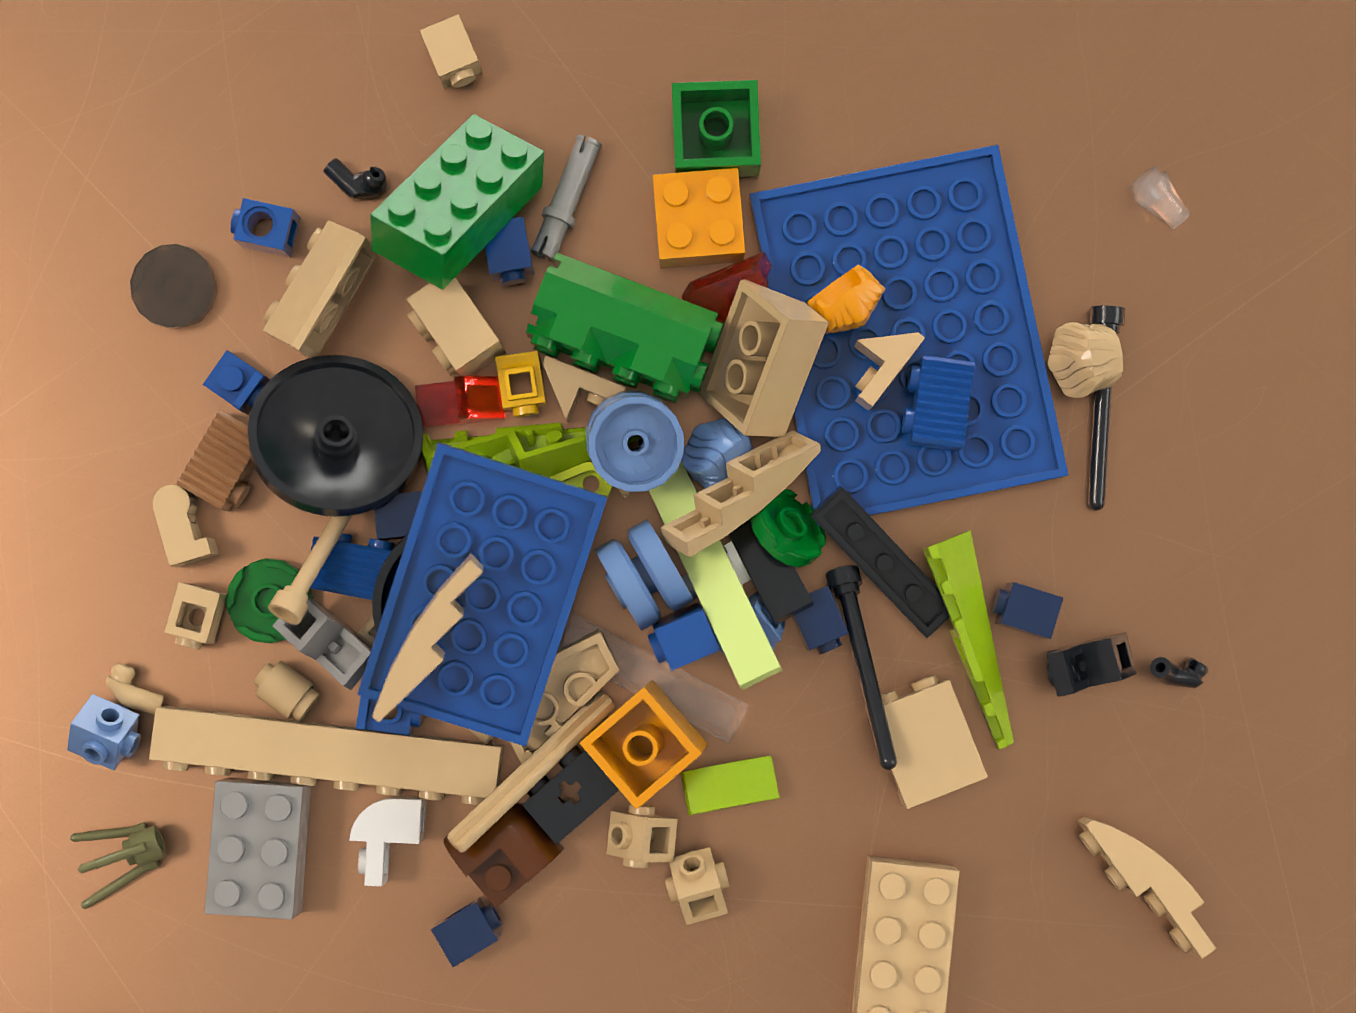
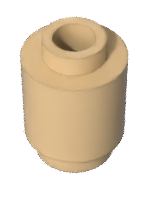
M279 661L275 666L267 663L253 682L258 686L255 696L285 718L290 719L293 717L298 722H301L320 697V694L313 689L314 684L283 661Z

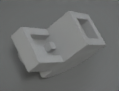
M308 599L306 603L308 610L298 625L287 623L281 619L275 622L273 627L299 652L316 660L344 687L352 690L363 677L371 649L358 638L355 631L313 599Z

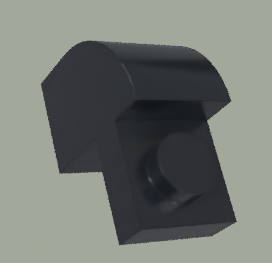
M1126 632L1048 651L1047 676L1051 685L1056 689L1057 697L1074 694L1088 687L1121 681L1137 674Z

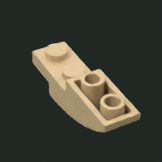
M1085 816L1077 821L1084 830L1079 835L1080 839L1093 856L1099 853L1109 865L1104 872L1119 892L1126 889L1127 892L1136 897L1147 890L1149 893L1143 896L1145 901L1159 918L1163 915L1167 917L1174 927L1169 931V934L1184 953L1191 951L1203 959L1216 950V947L1191 914L1192 911L1205 902L1191 884L1170 863L1142 842L1112 826Z

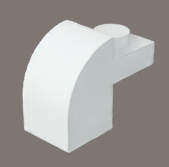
M402 795L386 797L367 807L357 817L351 829L349 841L367 842L366 848H360L358 858V873L365 874L364 886H383L388 881L390 843L420 844L424 840L426 799L418 798V796Z

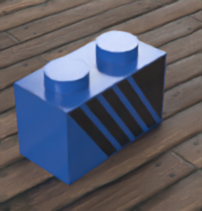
M699 602L661 617L660 621L652 625L654 632L647 635L658 663L667 661L671 671L720 650Z

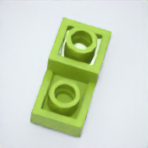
M771 756L730 762L680 773L688 816L773 801L780 798Z

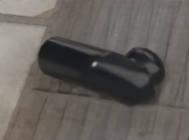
M335 158L323 170V173L343 193L352 199L376 197L386 187V175L378 167H370L369 171L352 173L338 158Z

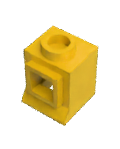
M538 351L495 357L504 411H513L515 418L539 414L538 408L547 406L541 357ZM530 373L533 392L512 395L509 376Z

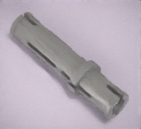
M585 135L576 136V142L549 207H544L542 212L544 221L534 246L530 250L532 254L542 259L547 256V260L554 262L553 258L559 252L567 229H571L574 226L576 219L573 217V214L598 152L602 148V144L589 137L586 142Z

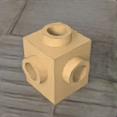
M629 804V811H611L606 854L624 858L623 865L633 868H649V862H673L678 819L654 814L655 806L644 804L637 810L632 804Z
M710 847L686 852L683 855L674 857L673 862H669L672 876L665 878L671 904L679 902L686 925L728 914L722 889L730 887L724 863H714Z

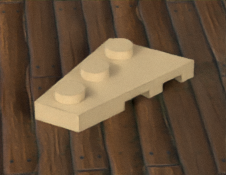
M600 629L557 650L526 746L510 742L521 764L619 671V667Z

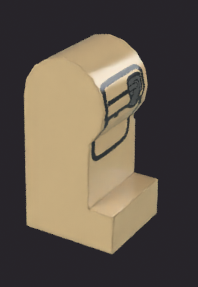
M166 485L160 488L155 493L152 503L169 566L182 567L218 556L219 552L215 539L202 538L195 516L198 509L196 496L176 485Z

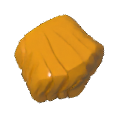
M856 265L812 297L807 303L809 307L829 322L825 334L844 332L850 329H857L868 322L886 288L880 285V282L866 268Z

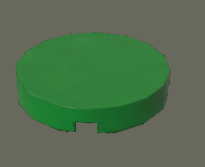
M784 489L760 512L751 517L750 522L759 542L774 558L786 565L800 568L810 565L822 554L821 548L826 544V534L820 525L817 526L816 521L809 515L813 511V507L807 502L802 505L798 500L794 499L797 496L795 492Z
M265 558L244 566L235 574L228 586L225 604L230 619L240 634L252 641L273 644L287 640L273 627L279 618L271 613L268 606L278 590H283L286 585L291 586L300 569L283 560ZM310 588L306 595L309 598L313 599L312 591Z

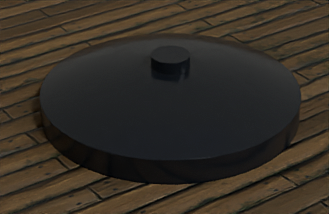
M344 355L317 356L301 360L283 369L266 383L260 391L249 417V451L253 465L265 485L291 506L322 516L341 517L357 515L387 503L408 484L421 456L423 443L422 419L411 393L389 371L357 357Z

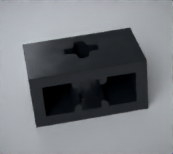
M578 746L559 761L558 764L563 769L551 780L545 775L527 792L530 798L523 803L524 808L556 845L619 791L586 750L582 752ZM565 781L567 784L572 785L577 781L581 786L577 793L580 800L575 801V799L570 797L564 801L560 796L564 790L561 783Z

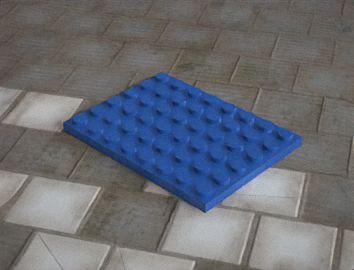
M998 145L749 194L767 288L808 305L807 301L856 265L866 268L880 282V285L886 288L864 326L850 329L849 331L824 334L793 414L797 433L819 443L821 452L805 468L813 510L840 485L872 516L1069 476ZM920 333L925 339L873 407L868 411L858 404L855 400L862 391L855 386L870 366L877 371L880 369V366L854 347L857 340ZM923 355L975 362L964 447L960 451L909 445V434L902 433L905 407H913L915 391L907 390L911 365L918 366L919 359Z

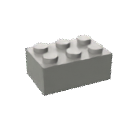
M224 778L215 781L205 914L292 920L302 913L312 786L297 785L284 781Z

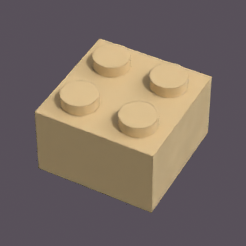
M456 278L444 290L429 283L407 298V301L413 308L407 316L427 342L434 338L438 346L433 348L432 352L451 377L458 372L463 380L466 381L493 363L495 357L503 356L507 353Z

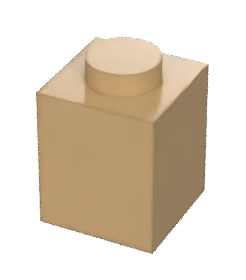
M459 14L420 30L444 88L450 85L453 88L463 87L476 79L475 75L482 73L478 58Z

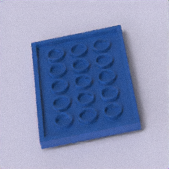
M438 442L357 695L378 701L390 667L413 624L442 584L472 554L483 565V572L455 598L464 608L463 617L436 642L445 652L443 661L395 707L526 746L607 501V496Z

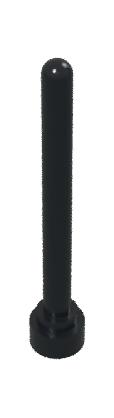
M1107 305L1091 306L1090 324L1105 325L1114 330L1116 334H1119L1120 326H1124L1125 308ZM1112 386L1094 392L1088 505L1095 511L1101 510L1105 506Z
M857 565L838 567L825 574L830 591L834 593L835 598L841 601L880 765L885 770H892L897 765V758L857 595L860 594L859 586L863 584L860 570Z

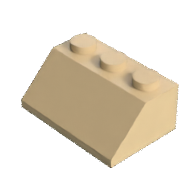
M329 220L323 229L319 227L312 234L307 245V249L310 252L302 265L296 264L292 268L285 282L288 289L280 302L275 300L270 305L263 320L266 323L263 329L265 333L307 358L319 355L378 256L377 253L371 250V243L365 236Z
M740 280L699 394L744 436L785 437L829 322L802 301L751 281Z

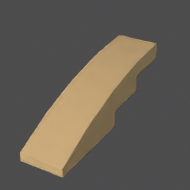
M792 430L786 433L785 437H777L726 462L728 478L694 494L696 510L662 526L663 542L687 557H691L724 538L760 512L787 488L821 452L820 444Z
M472 554L442 584L413 624L390 667L372 716L378 722L443 661L445 652L436 642L463 617L464 608L455 598L483 572V565Z

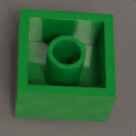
M758 80L672 83L675 173L738 168L739 177L759 176L761 151Z

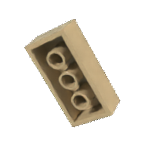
M867 856L851 1013L946 1012L959 870L953 865Z

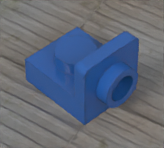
M226 350L203 385L232 404L233 407L248 415L258 394L271 379Z

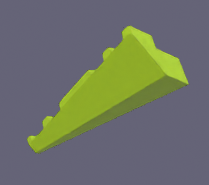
M561 422L496 428V433L472 437L469 436L467 430L455 431L454 438L431 440L427 433L423 434L421 457L427 476L438 442L546 477L554 476L591 460L586 449V427L564 429ZM632 435L628 438L627 443H632L642 437L640 435Z
M970 530L924 548L923 552L954 626L949 631L997 749L1000 750L1013 744L1014 740Z

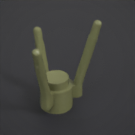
M142 822L131 827L74 833L70 836V840L73 842L129 837V839L122 841L123 850L81 864L78 867L80 873L98 869L124 859L127 860L130 866L138 864L132 870L85 899L81 903L83 909H87L143 873L160 867L158 860L166 858V849L161 833L156 825L147 828L146 823Z

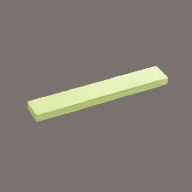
M680 461L677 471L664 484L649 490L664 525L696 510L693 495L697 493V490L686 468ZM721 541L713 543L691 557H687L677 551L742 690L783 671Z

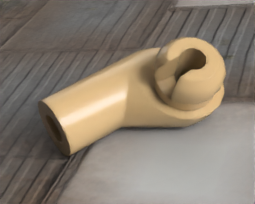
M120 663L115 664L112 667L111 676L108 675L106 679L108 688L122 705L155 716L156 707H161L163 695L136 687L131 683L135 676L134 668Z

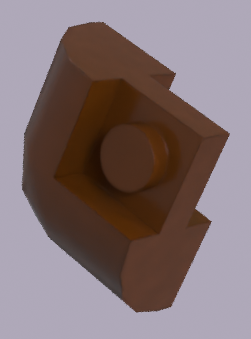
M520 804L512 806L465 852L461 853L455 849L449 842L448 835L443 839L448 853L466 877L469 875L495 908L501 905L525 883L534 878L564 850L562 844L559 842L556 845L524 806Z

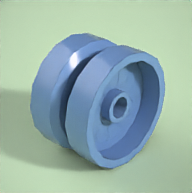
M621 391L605 398L592 411L585 429L586 449L596 472L611 486L627 492L648 491L664 484L677 471L684 454V433L677 417L659 398L642 391ZM632 435H640L642 438L638 440V447L631 449L627 443L628 438Z
M648 519L628 530V539L638 555L631 560L621 542L615 539H611L595 549L607 571L605 577L623 609L628 608L641 631L660 621L661 612L651 594L659 591L667 607L673 611H677L694 601Z

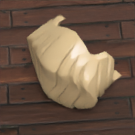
M1076 322L1064 324L1056 329L1048 357V367L1053 372V376L1064 395L1073 398H1083L1098 390L1111 387L1120 379L1123 371V352L1119 337L1114 330L1102 324L1089 325Z

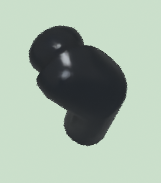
M1164 657L1154 659L1150 665L1152 675L1163 683L1188 688H1197L1204 682L1201 680L1208 673L1207 666L1194 658L1187 659L1183 669Z

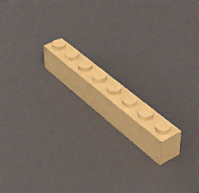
M162 706L155 709L149 760L162 761V769L188 771L189 764L205 766L204 773L210 775L231 776V769L248 771L247 778L254 780L273 781L274 774L291 776L290 783L297 785L316 786L317 779L333 781V788L340 790L358 791L359 784L376 786V793L383 795L401 796L402 789L418 790V798L443 801L445 794L461 795V803L479 805L500 785L504 745L494 743L486 745L484 742L416 734L408 736L356 729L355 727Z

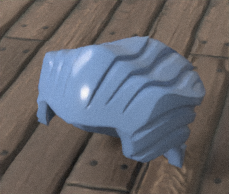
M720 418L716 421L700 424L694 428L687 442L688 444L684 447L681 462L696 482H700L706 489L728 478L726 462L754 448L750 436H744L726 418Z

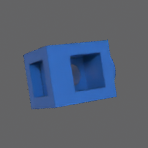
M363 696L360 697L356 729L409 736L413 734L414 727H421L423 715L397 707L398 713L394 719L384 717L378 722L372 716L377 701Z

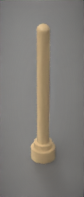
M352 515L332 516L291 586L286 585L283 590L276 592L268 606L272 614L290 624L298 625L308 610L306 603L309 598L306 594Z

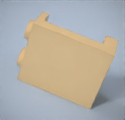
M936 674L912 683L914 691L898 697L896 690L881 695L897 758V765L891 772L898 788L897 793L902 806L906 809L988 778L951 682L947 679L938 681Z

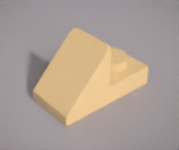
M910 333L857 340L854 347L880 366V369L877 371L870 366L855 386L862 391L855 401L869 411L925 337L920 333Z
M545 356L543 366L567 423L571 419L581 392L587 394L586 402L597 407L605 398L618 392L626 391V387L551 357Z

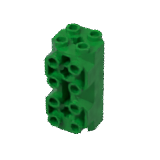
M556 253L553 258L556 267L549 265L532 306L531 314L538 316L536 326L528 323L526 334L531 339L530 343L534 345L533 349L553 358H557L559 352L568 355L574 360L573 365L592 373H597L599 366L607 367L613 370L611 373L614 375L613 380L632 388H637L638 383H642L652 387L654 396L671 403H677L679 396L687 398L690 391L699 393L708 366L707 363L702 362L706 351L714 354L722 332L723 323L717 321L718 313Z

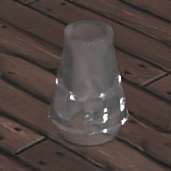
M1156 166L1145 171L1129 187V190L1134 194L1132 200L1164 222L1171 230L1182 224L1191 214L1182 202L1166 171L1160 172Z

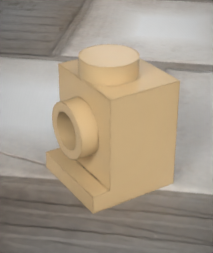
M178 582L164 632L176 635V644L200 650L202 643L214 644L227 594L190 583ZM201 609L205 613L203 624L198 626L193 621V614L196 610Z

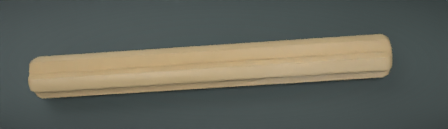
M602 691L594 695L450 831L448 840L454 848L461 853L465 852L556 766L562 758L598 726L615 707L611 698Z

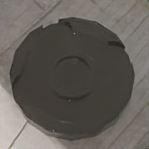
M179 244L160 245L145 253L135 265L130 280L131 298L139 313L151 323L171 330L182 329L181 327L194 325L203 320L213 308L217 295V281L215 280V274L210 263L194 249Z

